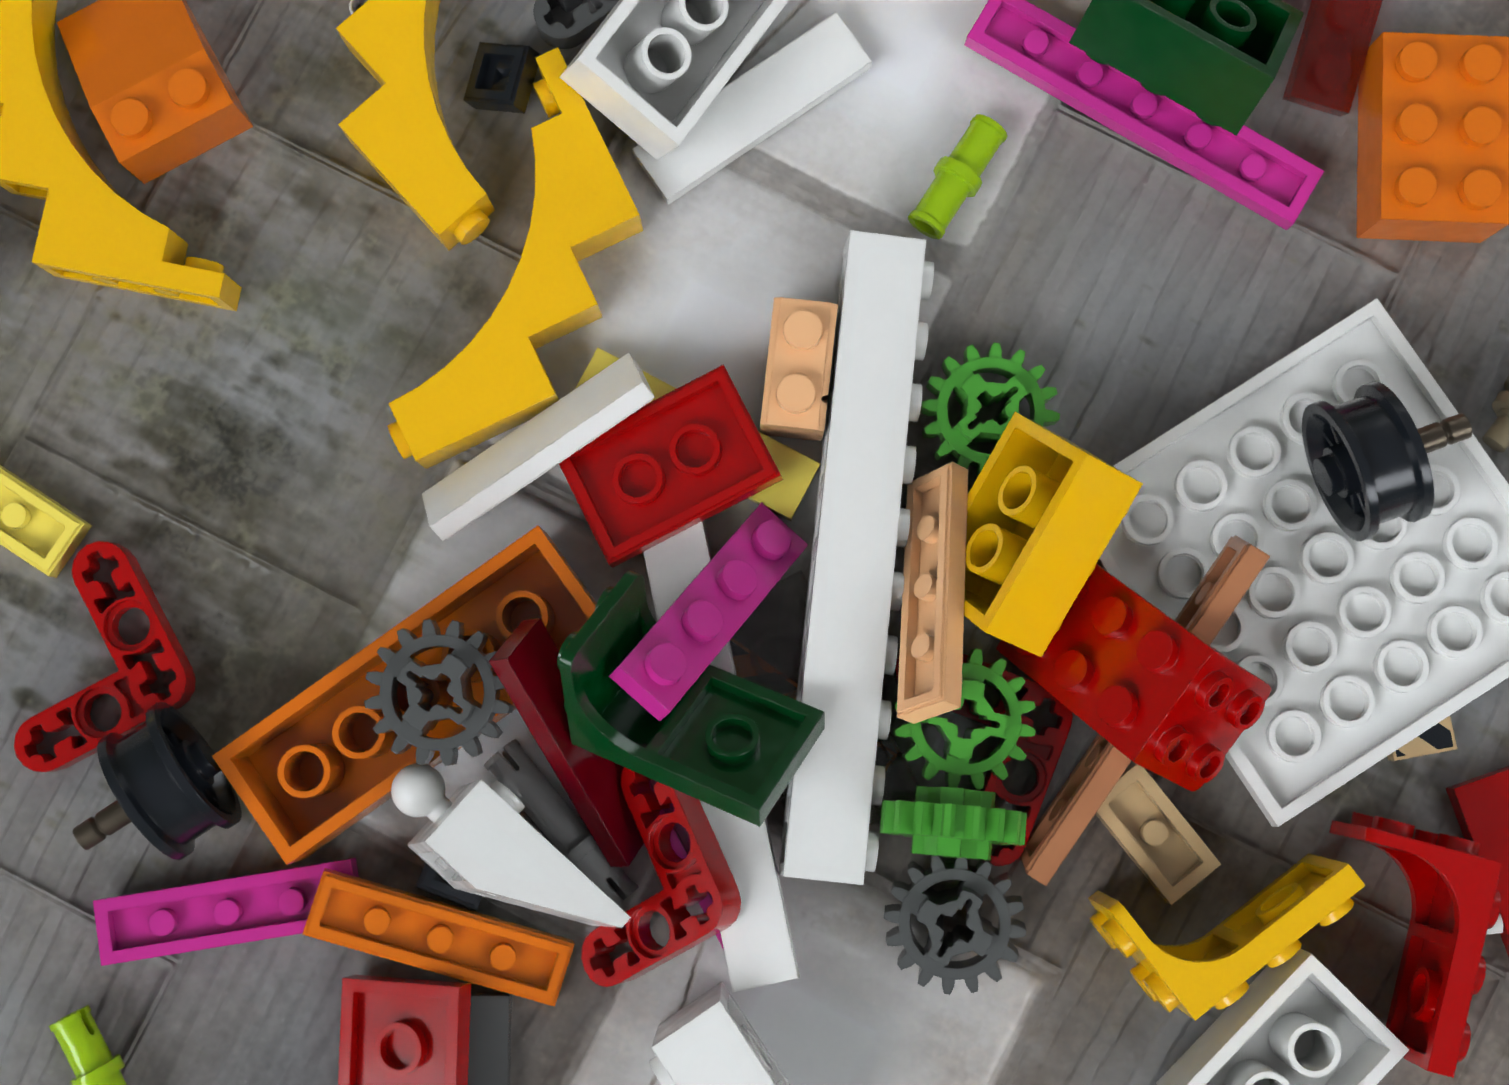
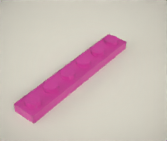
M988 0L967 35L964 44L966 47L1283 229L1288 230L1295 223L1324 170L1243 125L1236 136L1220 126L1207 124L1195 112L1166 96L1151 93L1139 81L1112 66L1095 62L1085 51L1069 43L1076 30L1074 27L1026 0Z

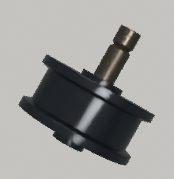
M1376 381L1360 386L1355 393L1354 399L1333 406L1326 401L1312 403L1305 408L1302 416L1304 449L1317 489L1335 522L1350 538L1356 541H1364L1374 537L1378 532L1379 524L1401 517L1408 522H1416L1428 517L1434 504V483L1427 453L1444 448L1447 444L1452 445L1472 437L1470 422L1463 413L1443 419L1440 423L1435 422L1417 429L1410 414L1394 392L1384 384Z
M157 702L147 709L146 722L125 736L118 733H110L99 740L97 746L99 763L106 781L117 800L97 812L95 818L90 817L74 827L73 834L80 846L85 850H89L106 839V835H112L130 822H133L143 836L159 851L172 859L182 860L194 851L196 838L216 825L225 829L233 827L240 822L242 812L235 789L213 759L212 755L215 753L205 739L179 711L167 703Z

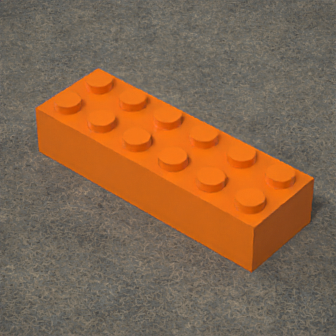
M536 526L212 755V757L285 864L288 865L306 859L392 798L391 787L395 776L404 767L416 764L417 747L412 745L403 754L392 752L393 742L398 735L394 731L376 734L373 727L384 718L382 709L365 708L364 703L365 700L380 695V686L366 680L367 672H384L387 666L377 653L379 648L386 647L396 651L402 648L397 631L402 628L409 629L417 638L422 637L423 620L431 619L437 622L441 635H445L447 627L452 620L464 623V640L467 641L478 631L488 635L486 645L482 650L487 655L498 651L523 620L541 618L558 650H560L567 636L572 632H578L594 613L597 603L547 532L540 526ZM449 647L433 648L420 653L415 658L427 665L441 664L447 654H451L454 649ZM477 668L471 677L473 699L482 704L484 686ZM420 678L428 684L427 688L434 694L433 700L430 703L432 707L436 704L460 707L453 702L454 698L447 692V687L451 682L450 678L445 681ZM399 682L397 691L398 703L402 714H404L409 708L406 686ZM505 689L500 690L499 699L513 705L514 711L516 707ZM496 713L492 721L497 723L509 713ZM451 719L441 720L426 736L444 739L457 735L466 728L458 725ZM435 751L432 760L428 764L433 768L442 762L439 751Z

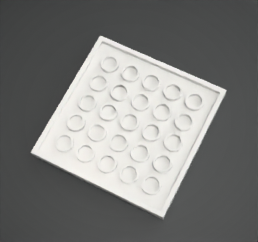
M1377 298L1114 465L1115 468L1143 483L1097 564L1175 620L1231 536L1234 537L1236 535L1270 556L1210 646L1262 679L1271 687V692L1265 701L1262 715L1254 725L1241 733L1225 757L1272 827L1281 826L1509 677V484L1472 433L1471 438L1452 445L1447 444L1444 448L1427 453L1434 483V504L1428 517L1416 522H1408L1401 517L1379 524L1376 535L1364 541L1353 540L1339 527L1323 502L1313 479L1302 437L1303 412L1312 403L1326 401L1333 406L1354 399L1355 393L1360 386L1376 381L1384 384L1394 392L1410 414L1417 429L1435 422L1440 423L1443 419L1459 414Z

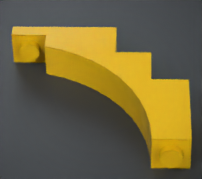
M0 0V186L11 194L46 200L32 263L55 277L237 311L242 287L223 273L224 266L203 258L186 257L188 243L167 226L133 207L112 187L91 159L76 132L66 107L58 76L55 49V24L58 0Z
M368 0L337 26L336 30L349 51L382 87L338 125L351 144L448 250H451L459 242L462 245H466L484 232L490 223L488 216L495 209L487 193L468 171L456 152L439 102L435 74V32L441 0Z
M558 47L535 57L542 79L532 84L546 115L551 119L531 128L535 155V194L529 231L520 261L510 284L491 317L472 341L453 360L417 388L388 403L396 421L387 425L399 453L403 459L413 456L415 461L426 469L529 421L560 400L536 349L603 318L578 261L643 231L640 214L583 97L560 78V75L567 68V64Z

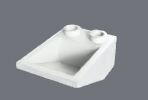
M411 764L401 769L395 776L391 787V795L395 806L408 816H427L430 819L407 846L454 889L591 926L623 928L631 918L519 814L525 808L524 804L510 789L499 781L495 780L488 786L481 779L460 786L448 799L445 797L446 787L442 775L430 765Z

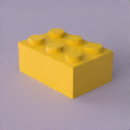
M1014 412L968 493L964 616L985 633L1042 657L1055 633L1060 629L1065 616L1088 577L1094 571L1096 563L1113 534L1128 513L1130 505L1143 483L1064 437Z

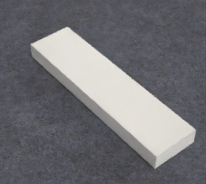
M836 11L723 87L677 148L656 160L640 145H637L632 149L633 156L669 205L871 68L872 60Z
M628 352L423 492L422 497L429 527L442 541L449 539L651 402L655 397L641 367Z

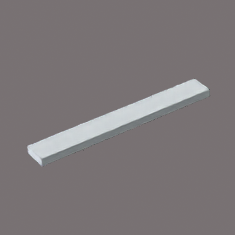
M704 521L643 552L657 621L712 559ZM729 641L710 665L737 675ZM700 801L738 886L741 897L740 913L736 921L730 927L720 932L732 992L800 978L767 817L759 827Z

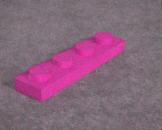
M761 502L609 677L660 722L672 711L806 549L808 544Z
M356 857L94 900L93 906L101 966L302 934L324 868L359 877Z

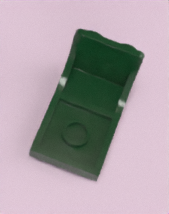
M628 570L614 587L610 586L603 591L598 599L594 613L578 632H572L567 636L558 653L557 666L561 675L565 700L564 710L567 713L571 743L760 827L825 729V712L709 665L672 711L659 722L609 677L656 623L647 604L644 576Z

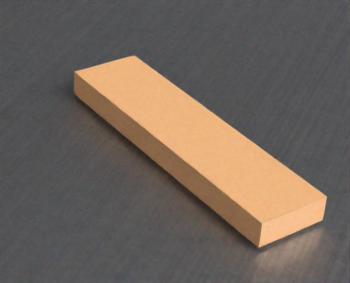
M953 461L913 480L912 484H907L906 509H910V528L907 544L904 547V591L901 609L897 718L912 724L961 708L968 469Z

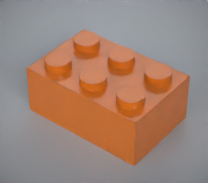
M1382 32L1359 57L1357 238L1481 243L1509 225V37Z

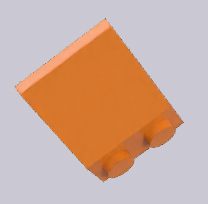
M98 0L56 22L90 109L118 162L143 184L253 127L186 0Z

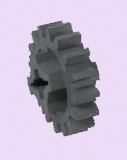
M431 619L423 620L422 637L417 638L409 629L402 628L397 631L402 648L396 651L380 647L377 653L387 666L384 672H367L366 680L380 686V695L365 700V708L382 709L384 718L373 727L376 734H384L394 731L398 735L391 748V751L395 754H403L412 745L417 747L416 764L428 765L435 751L440 752V757L445 766L457 764L458 748L461 746L472 757L482 754L483 750L478 737L484 734L488 737L499 738L503 732L492 720L496 713H512L514 708L507 701L499 699L500 690L505 688L489 663V660L496 652L486 655L482 651L486 645L488 635L478 631L466 641L463 639L464 623L454 620L447 627L445 635H441L437 622ZM449 647L454 649L451 654H447L441 664L427 665L415 658L420 653L433 648ZM477 668L484 686L482 704L473 699L471 677ZM420 678L435 681H445L450 678L451 682L447 687V692L454 698L453 702L460 707H453L448 704H436L432 707L430 703L433 700L434 694L427 688L428 684ZM399 682L406 686L409 708L404 714H402L398 703L397 691ZM451 719L458 725L466 728L461 733L444 739L426 736L441 720Z
M931 855V868L924 870L921 865L914 861L908 864V873L912 880L910 885L894 880L891 886V893L901 901V904L885 905L884 919L897 923L899 926L886 932L887 946H904V949L898 956L897 965L903 970L916 963L919 966V985L924 987L933 976L942 978L944 994L950 995L954 988L955 980L964 979L971 993L978 992V975L985 972L991 979L998 982L1002 979L1001 969L997 962L1000 957L1012 962H1016L1019 958L1018 949L1009 941V938L1025 937L1026 926L1024 922L1010 916L1024 909L1022 897L1015 895L1005 897L1004 894L1013 884L1012 878L1008 872L1000 874L994 879L990 877L991 860H979L974 867L968 865L967 859L955 858L954 863H945L943 857ZM960 880L956 887L937 892L930 888V886L942 881ZM985 893L989 895L997 908L999 915L998 928L992 926L991 921L981 916L979 908L983 903ZM966 902L965 916L968 927L957 924L952 932H947L943 939L944 925L941 914L952 917L958 909L962 910ZM911 913L917 916L916 920L927 925L929 936L924 948L917 941L913 933L910 920ZM973 951L978 954L967 960L950 961L953 956Z

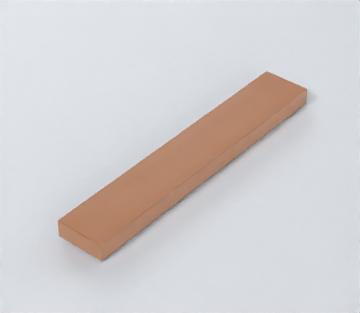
M1236 535L1234 537L1231 536L1175 621L1211 645L1270 556ZM1097 734L1031 832L1026 848L1020 856L1026 874L1045 886L1050 882L1131 762L1129 758L1101 735Z

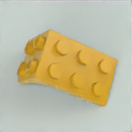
M1308 853L1210 932L1188 943L1179 945L1153 943L1118 900L1099 890L1088 898L1097 911L1089 920L1113 950L1117 948L1125 958L1130 956L1134 958L1137 965L1129 971L1153 1002L1158 1001L1168 1013L1178 1008L1196 1021L1213 1006L1217 1010H1221L1239 1000L1249 989V984L1246 980L1266 964L1269 968H1274L1293 957L1302 946L1299 938L1319 923L1321 926H1327L1346 915L1354 906V901L1351 897L1366 885L1348 863Z

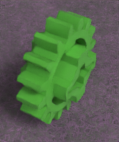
M995 342L991 345L986 357L980 358L979 352L974 345L967 346L963 354V365H960L955 359L948 356L941 365L947 379L935 376L930 377L925 387L936 395L937 398L922 401L920 413L934 417V422L923 429V438L939 437L942 442L934 454L935 459L938 461L952 454L957 458L956 463L966 469L969 465L977 467L976 474L978 477L990 454L975 451L968 446L973 442L993 443L996 446L1014 412L1019 413V403L1025 398L1030 409V420L1045 427L1055 425L1060 420V413L1045 409V403L1058 394L1056 387L1040 389L1037 383L1046 369L1039 365L1029 371L1025 370L1022 367L1025 351L1021 349L1010 360L1002 358L1000 343ZM993 373L1010 380L1006 383L985 382L979 374ZM952 391L956 395L954 398L961 405L960 421L953 428H951L948 419V401ZM1005 397L1009 398L1001 408L1002 411L996 418L997 422L991 419L984 424L979 423L973 429H969L970 425L977 418L976 415L982 407L981 404L987 407L994 402L998 404Z
M974 648L971 649L966 663L962 665L961 708L964 700L970 702L969 712L973 715H978L981 720L990 721L992 723L991 727L978 725L977 728H966L964 736L961 738L957 736L958 726L948 722L947 718L936 716L921 721L922 723L934 725L943 738V758L927 743L922 732L921 722L916 724L907 722L893 729L894 736L911 738L913 744L902 755L906 761L909 762L920 757L926 760L921 773L923 778L930 780L937 775L939 770L945 771L946 787L957 788L961 776L967 775L973 789L980 790L984 787V772L990 771L998 779L1004 780L1008 777L1006 767L1003 764L1007 757L1019 761L1025 760L1027 755L1016 743L1019 736H1035L1036 729L1021 723V714L1035 709V702L1018 701L1015 693L1022 688L1026 681L1022 676L1006 681L1002 674L1007 661L1003 658H997L987 668L982 666V649ZM984 681L990 684L999 694L1004 704L1006 715L995 713L985 699L984 690L986 684H984ZM894 702V703H893V709H895L896 711H897V702ZM989 736L1002 738L990 754L980 760L969 763L976 745Z
M915 786L914 802L901 800L882 801L880 833L912 837L911 854L991 860L992 844L1025 845L1027 813L994 808L995 792L943 786Z

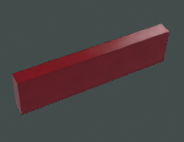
M541 618L523 620L489 660V663L610 867H627L631 864L644 842L623 795L621 774L624 767L571 743L567 713L564 710L565 700L561 675L557 666L559 650Z

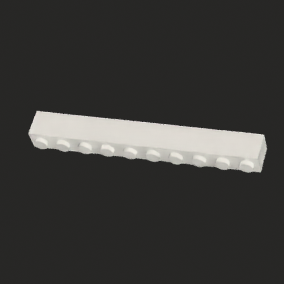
M850 230L843 249L796 697L797 701L825 712V729L787 785L778 874L783 877L863 885L865 871L874 872L877 865L878 832L869 831L871 805H881L885 787V767L875 765L877 740L888 739L891 724V701L881 699L884 674H894L898 653L897 636H889L888 628L890 610H900L904 591L903 572H895L894 566L896 546H906L910 528V509L900 508L902 484H912L916 466V446H908L906 443L909 421H918L922 404V384L912 383L914 361L924 360L928 341V323L918 322L920 300H929L934 279V262L924 261L925 239Z

